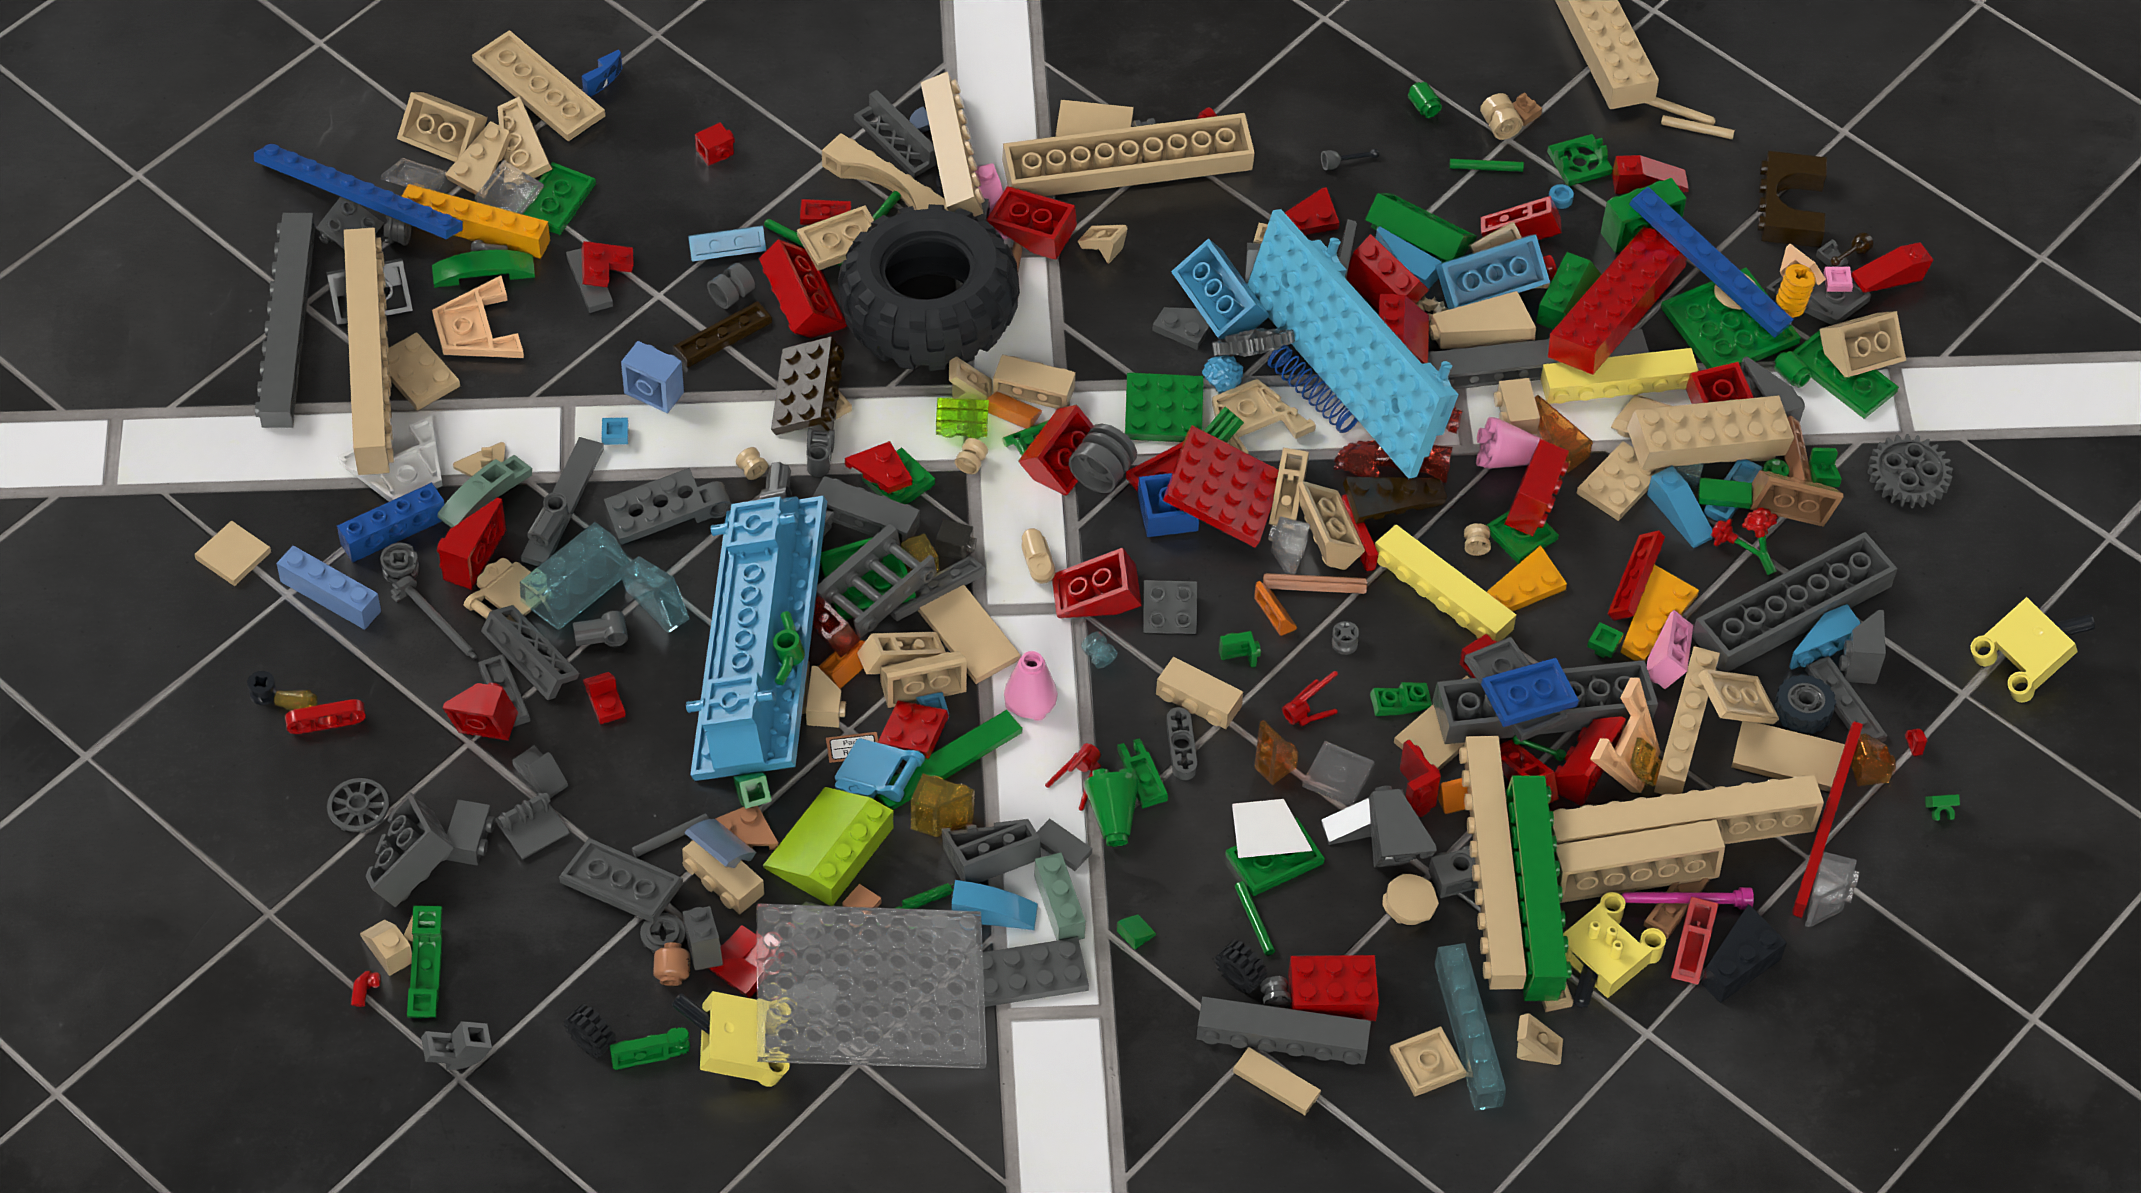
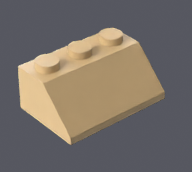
M411 92L397 139L456 162L485 128L488 117L424 92Z
M1897 311L1875 313L1820 329L1824 354L1844 377L1858 375L1906 361Z
M1301 481L1298 484L1300 506L1305 515L1304 519L1309 524L1313 533V539L1318 544L1322 553L1323 561L1329 567L1346 570L1365 552V549L1339 492Z
M959 651L944 652L927 658L919 657L912 661L890 663L887 666L880 667V682L888 708L895 707L897 701L915 703L916 697L943 692L944 696L966 692L967 661Z

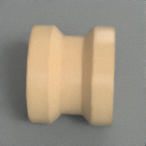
M755 447L743 450L736 458V465L744 470V475L748 480L757 479L767 471L768 463L764 458L760 457V452Z
M1471 524L1464 529V537L1466 539L1464 546L1468 554L1479 556L1490 551V529L1484 524Z

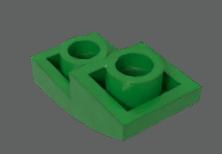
M1402 682L1399 688H1373L1370 693L1375 716L1408 714L1422 711L1432 706L1427 683Z

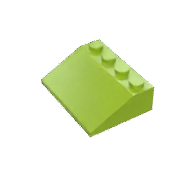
M825 787L763 864V868L832 907L893 829V810L870 797Z

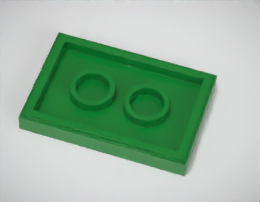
M551 162L552 170L541 176L516 213L548 221L549 231L561 235L596 185V179Z
M1295 818L1313 851L1238 858L1237 845L1226 850V857L1241 880L1245 882L1247 889L1253 897L1324 864L1325 858L1298 818Z

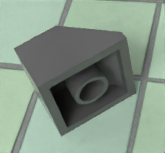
M1878 610L1852 630L1850 640H1845L1844 655L1840 656L1839 670L1844 671V677L1848 682L1876 684L1886 655L1884 610Z

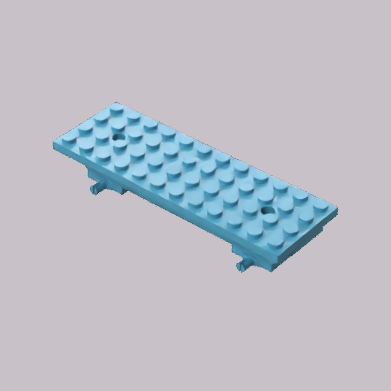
M1281 209L1273 210L1247 285L1270 315L1268 318L1279 330L1292 329L1294 331L1295 342L1291 344L1408 479L1417 477L1424 457L1429 456L1436 436L1444 434L1459 395L1448 380V375L1452 368L1451 363L1443 361L1439 371H1437L1431 363L1422 364L1346 280L1345 274L1347 269L1340 263L1337 256V250L1341 243L1339 239L1331 238L1328 248L1321 240H1308Z

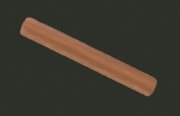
M1266 573L1263 576V584L1270 589L1364 594L1367 591L1366 578Z

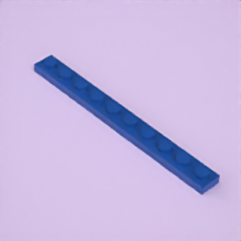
M268 144L254 152V161L444 239H448L463 230V221L453 218L449 214L433 210L429 206L421 205L412 199L404 198L394 194L392 191L376 187L372 183L364 182L352 175L339 172L335 168L319 164L315 160L307 159L295 152L282 149L278 145Z

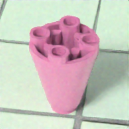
M1489 417L1485 428H1479L1477 433V443H1480V451L1477 454L1476 464L1488 469L1526 466L1529 464L1541 438L1499 418Z
M1028 651L1019 659L1006 683L1004 690L1005 706L1007 710L1020 717L1042 720L1056 705L1058 693L1043 657L1038 652Z

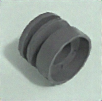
M1096 424L1083 439V443L1070 456L1068 465L1071 473L1085 487L1095 492L1109 493L1117 486L1123 474L1136 460L1137 450L1135 444L1121 430L1108 424Z

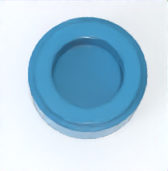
M1558 184L1550 189L1549 196L1552 197L1556 208L1564 209L1571 206L1574 192L1569 186Z

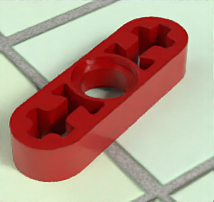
M357 699L295 709L285 715V721L289 733L303 734L357 724L365 719L366 714L364 703Z

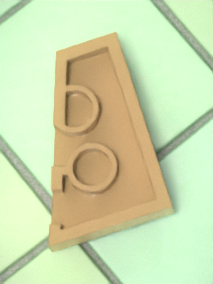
M490 121L446 172L447 180L486 200L489 184L493 182L496 176V167L502 161L511 140L510 131Z

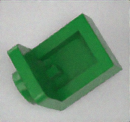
M1836 448L1812 449L1809 466L1813 483L1840 487L1842 478L1835 465L1838 455Z
M1251 631L1229 633L1225 636H1220L1219 654L1221 660L1247 656L1250 667H1256L1257 657L1261 656L1259 642L1254 641Z

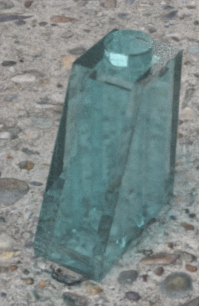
M640 556L618 570L626 591L666 632H671L689 620L673 576Z

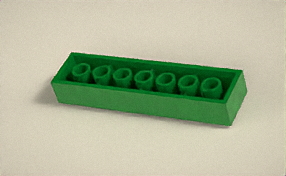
M1512 776L1505 795L1526 967V979L1523 987L1524 1001H1558L1561 992L1566 988V980L1571 977V963L1566 961L1565 953L1568 952V937L1563 936L1562 928L1565 927V912L1560 910L1563 892L1562 886L1557 884L1560 865L1559 861L1554 858V852L1557 849V839L1555 835H1552L1551 827L1554 825V813L1549 811L1548 805L1551 801V788L1546 786L1545 776Z

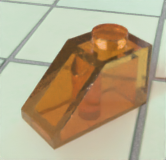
M1866 733L1860 734L1851 762L1857 785L1889 783L1892 772L1896 770L1894 756L1890 755L1886 744Z

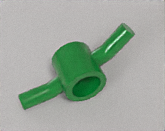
M789 611L781 613L780 617L785 630L778 632L773 639L775 651L782 664L774 680L778 685L785 684L792 667L801 663L805 656L802 642L796 632V627Z

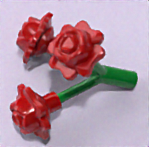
M1761 507L1753 510V512H1749L1747 518L1744 519L1745 522L1742 524V527L1755 532V537L1759 540L1760 551L1738 538L1739 535L1733 533L1731 526L1733 520L1728 519L1726 522L1718 521L1713 527L1711 536L1715 539L1714 545L1719 546L1726 541L1733 545L1735 543L1757 555L1767 575H1771L1777 572L1767 551L1766 534H1768V528L1777 524V514H1773L1769 509Z

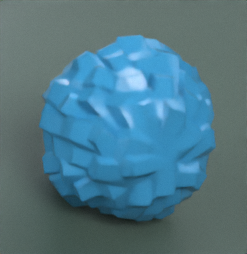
M1222 355L1209 359L1204 365L1202 374L1210 385L1215 386L1218 394H1221L1241 384L1243 366L1236 362L1234 356Z

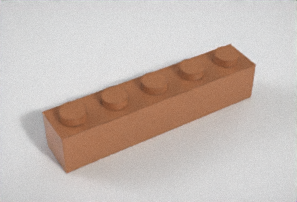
M1789 416L1787 418L1794 435V440L1786 455H1784V460L1789 467L1788 475L1789 477L1813 482L1800 422L1794 417Z

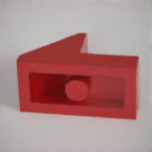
M610 672L583 679L599 724L626 717L625 709L617 692L616 679Z

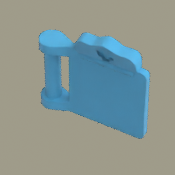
M859 738L835 775V788L874 799L876 794H881L892 801L900 802L904 796L903 790L916 768L923 764L925 756L915 750H902ZM902 760H905L907 763L895 784L888 785Z

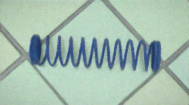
M1283 345L1282 349L1274 350L1269 356L1267 364L1270 368H1275L1276 374H1282V379L1288 381L1289 386L1295 387L1297 393H1302L1303 399L1309 400V404L1315 406L1317 412H1322V416L1325 419H1329L1331 425H1336L1339 433L1348 432L1355 426L1358 420L1354 417L1347 427L1341 429L1344 421L1352 415L1350 411L1343 415L1348 410L1346 408L1342 412L1345 405L1336 414L1332 415L1335 409L1342 403L1340 401L1336 404L1339 400L1338 397L1330 407L1325 409L1327 404L1336 396V394L1331 396L1332 390L1324 400L1319 402L1323 394L1331 388L1329 387L1324 390L1326 387L1325 381L1317 384L1319 375H1314L1310 378L1313 372L1312 368L1304 371L1306 367L1305 362L1297 365L1299 356H1294L1290 359L1293 351L1287 345ZM1286 349V351L1278 358L1277 362L1271 365V362L1273 358L1276 356V354L1279 353L1281 350ZM1297 358L1295 364L1287 371H1285L1287 365L1293 359ZM1285 364L1282 372H1278L1277 368ZM1304 364L1302 370L1297 375L1291 378L1294 371L1300 365ZM1292 370L1289 379H1286L1284 374ZM1310 370L1311 372L1308 377L1298 384L1301 377ZM1299 376V378L1296 381V384L1292 385L1290 383V380H1293ZM1317 377L1315 383L1305 390L1308 383L1313 378ZM1306 382V384L1303 387V390L1298 391L1297 386H1300ZM1322 383H1324L1322 389L1317 394L1312 396L1316 388ZM1313 388L1309 398L1305 397L1304 393ZM1320 394L1316 401V404H1312L1311 399L1315 398ZM1328 399L1323 410H1319L1317 405L1324 403ZM1336 404V406L1332 409L1330 416H1325L1324 412L1330 410ZM1341 413L1337 422L1332 423L1331 418Z

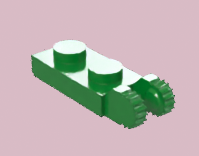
M1141 739L1133 740V748L1137 754L1133 757L1130 756L1124 743L1118 744L1117 749L1124 769H1135L1136 776H1138L1137 798L1142 809L1168 801V793Z
M678 1027V1029H670L667 1034L649 1035L645 1038L630 1041L624 1040L611 1044L612 1067L618 1070L687 1054L690 1049L689 1032L685 1028Z

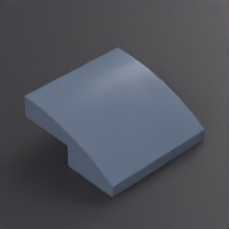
M716 819L703 820L685 831L687 836L725 867L735 868L741 860L751 861L757 853Z

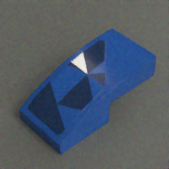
M619 50L598 59V68L582 75L583 92L589 97L607 87L621 72L622 58Z

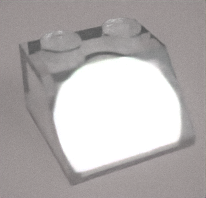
M1827 852L1823 853L1813 884L1805 926L1812 927L1842 912L1845 902H1851L1859 877V872L1854 871L1857 860Z

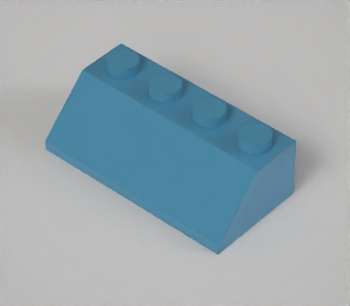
M1207 239L1171 271L1219 339H1224L1227 335L1239 334V332L1255 329L1270 316L1224 251L1210 239Z

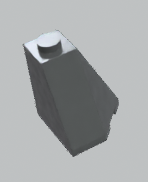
M1392 786L1375 788V791L1369 796L1374 868L1410 863V860L1416 859V855L1419 854L1421 859L1432 857L1437 851L1436 845L1400 789H1392Z

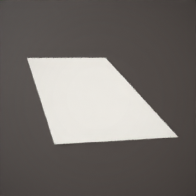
M1284 799L1232 804L1238 858L1313 851Z

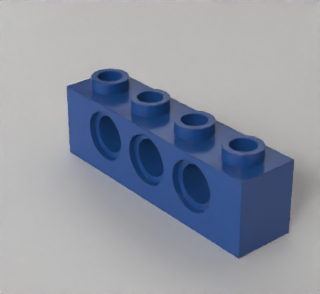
M431 482L338 525L340 544L353 563L442 522L437 515L444 506V500Z

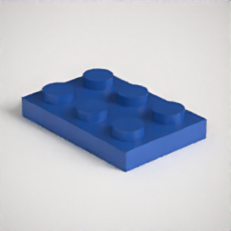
M1557 658L1483 678L1481 682L1503 727L1577 707L1579 701Z

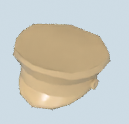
M1402 874L1388 884L1387 893L1383 895L1382 905L1386 913L1395 919L1397 923L1416 925L1430 920L1439 902L1431 882L1417 875Z

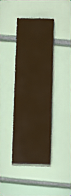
M757 301L674 345L673 352L688 368L771 324L772 317Z

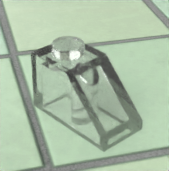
M1280 516L1277 526L1272 525L1268 540L1272 541L1271 552L1286 574L1296 575L1309 539L1310 524Z

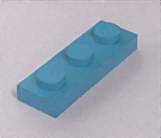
M762 225L688 236L691 261L766 251Z
M1747 459L1737 460L1724 480L1752 483L1758 472L1763 470V467ZM1706 505L1704 515L1716 521L1726 522L1732 518L1738 508Z

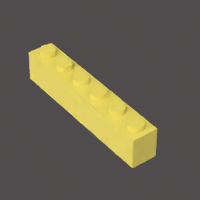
M1692 348L1608 357L1594 375L1564 363L1543 364L1540 381L1547 404H1561L1569 401H1587L1596 398H1613L1615 396L1638 395L1641 393L1664 392L1676 389L1685 390L1690 373L1697 372L1698 367Z
M1398 525L1392 527L1375 542V547L1379 553L1377 563L1380 566L1389 569L1400 581L1409 584L1420 596L1426 597L1440 611L1446 612L1461 627L1467 628L1477 638L1487 634L1492 640L1499 642L1514 630L1516 620L1514 612Z

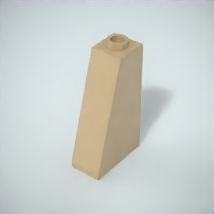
M1517 291L1432 314V325L1429 326L1430 336L1432 340L1437 341L1440 349L1472 348L1500 345L1502 343H1518L1528 340L1535 341L1536 326Z

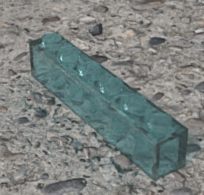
M1466 944L1438 947L1435 968L1461 1062L1467 1072L1466 1080L1474 1109L1476 1111L1502 1107L1506 1087Z

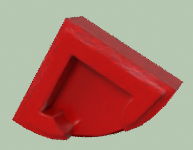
M1919 728L1907 730L1905 737L1911 754L1913 756L1922 755L1927 743L1924 732Z

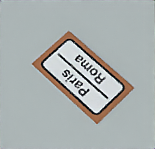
M877 732L826 738L829 762L844 761L859 738L878 743Z

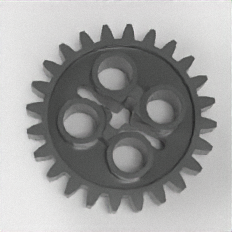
M1259 328L1239 332V334L1227 335L1225 339L1212 342L1213 355H1239L1246 357L1282 349L1283 345L1295 342L1294 331L1292 329L1279 330L1277 328L1267 330Z
M1906 434L1905 439L1902 440L1899 435H1896L1894 441L1887 437L1885 444L1879 442L1877 449H1873L1868 462L1867 474L1871 475L1870 483H1876L1874 490H1883L1881 496L1883 498L1890 495L1891 503L1898 499L1902 507L1905 505V502H1909L1911 508H1914L1916 502L1921 507H1925L1926 500L1933 505L1936 498L1941 500L1943 493H1947L1953 477L1951 476L1953 468L1949 467L1951 460L1944 459L1945 451L1937 452L1938 444L1932 447L1929 446L1930 439L1920 442L1919 435L1915 437V440H1911L1909 434Z

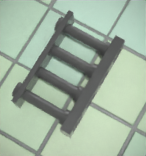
M890 523L817 585V604L826 609L831 603H836L855 618L854 624L859 638H862L868 632H872L879 622L924 583L931 581L937 573L933 556L929 555L922 562H919L899 546L900 541L897 529ZM893 554L910 567L912 571L901 579L880 561L883 560L884 556ZM874 570L892 584L893 587L882 595L861 578L867 572ZM854 586L871 599L874 604L863 612L842 595L847 591L848 587Z

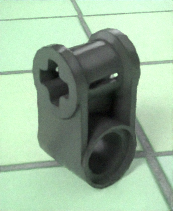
M808 428L806 457L807 471L810 475L823 477L829 473L831 456L834 450L835 430L830 429L829 432L813 431V428Z

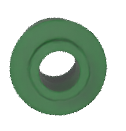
M1417 82L1411 86L1408 98L1419 113L1427 118L1437 115L1442 108L1441 100L1427 82Z
M1792 351L1781 353L1775 360L1774 370L1792 386L1801 388L1812 377V372L1809 371L1810 367Z

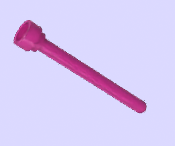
M1739 887L1733 893L1624 892L1621 894L1625 899V903L1689 904L1691 896L1719 904H1733L1734 907H1738L1740 910H1745L1748 904L1753 908L1754 894L1751 887Z

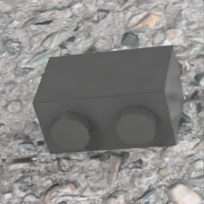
M457 800L447 832V836L454 849L446 860L478 866L481 856H485L487 852L488 840L486 838L488 832L492 833L495 826V817L491 815L490 805Z
M710 906L696 907L692 910L683 911L686 939L695 970L723 965L719 936Z

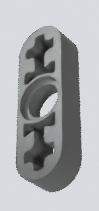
M1176 707L1168 712L1166 720L1172 772L1180 780H1189L1197 772L1192 720L1188 710ZM1175 718H1180L1182 722V730H1177L1178 727ZM1178 739H1184L1188 741L1189 745L1186 748H1179L1174 742ZM1182 757H1186L1188 769H1183V766H1181Z

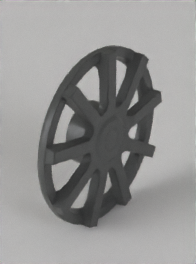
M355 778L341 783L332 791L327 802L329 818L343 831H361V833L366 832V830L375 827L379 823L381 824L390 807L386 790L379 783L366 778ZM361 782L359 792L352 793L348 784ZM366 783L377 787L368 796L364 794ZM341 788L349 796L347 800L335 797ZM382 793L384 797V802H370L373 798ZM332 802L345 805L346 808L333 812ZM370 808H383L378 816L370 811ZM350 813L344 823L336 818ZM366 814L374 820L364 824L363 815ZM355 816H358L360 826L349 824Z

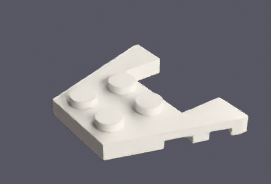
M430 416L409 424L410 433L418 445L394 455V463H389L390 473L358 475L354 449L338 455L339 463L389 502L431 482L436 489L443 486Z

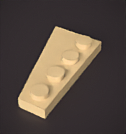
M520 96L498 106L499 126L510 131L512 136L502 161L505 172L504 186L509 191L552 170Z

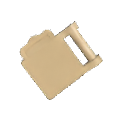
M501 558L496 563L488 564L485 567L484 572L477 578V586L480 590L469 595L463 605L468 610H475L487 619L489 612L492 610L482 603L485 598L498 609L514 605L525 617L553 594V588L520 563L514 562L512 564L506 558ZM510 615L506 617L508 620L516 622Z

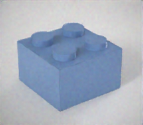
M640 341L635 343L621 361L624 394L668 414L684 393L682 361L674 355L663 353L654 346L646 345Z

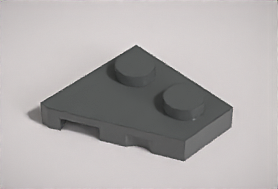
M1164 307L1152 327V331L1198 350L1211 330V327L1197 308Z

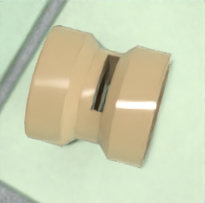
M966 439L962 446V452H959L955 459L956 467L964 473L976 474L981 467V461L988 454L987 446L978 439Z

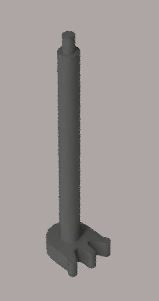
M406 576L392 584L394 589L390 591L393 594L391 597L396 603L409 595L466 656H470L473 660L477 658L474 649L415 589L417 582L412 576Z

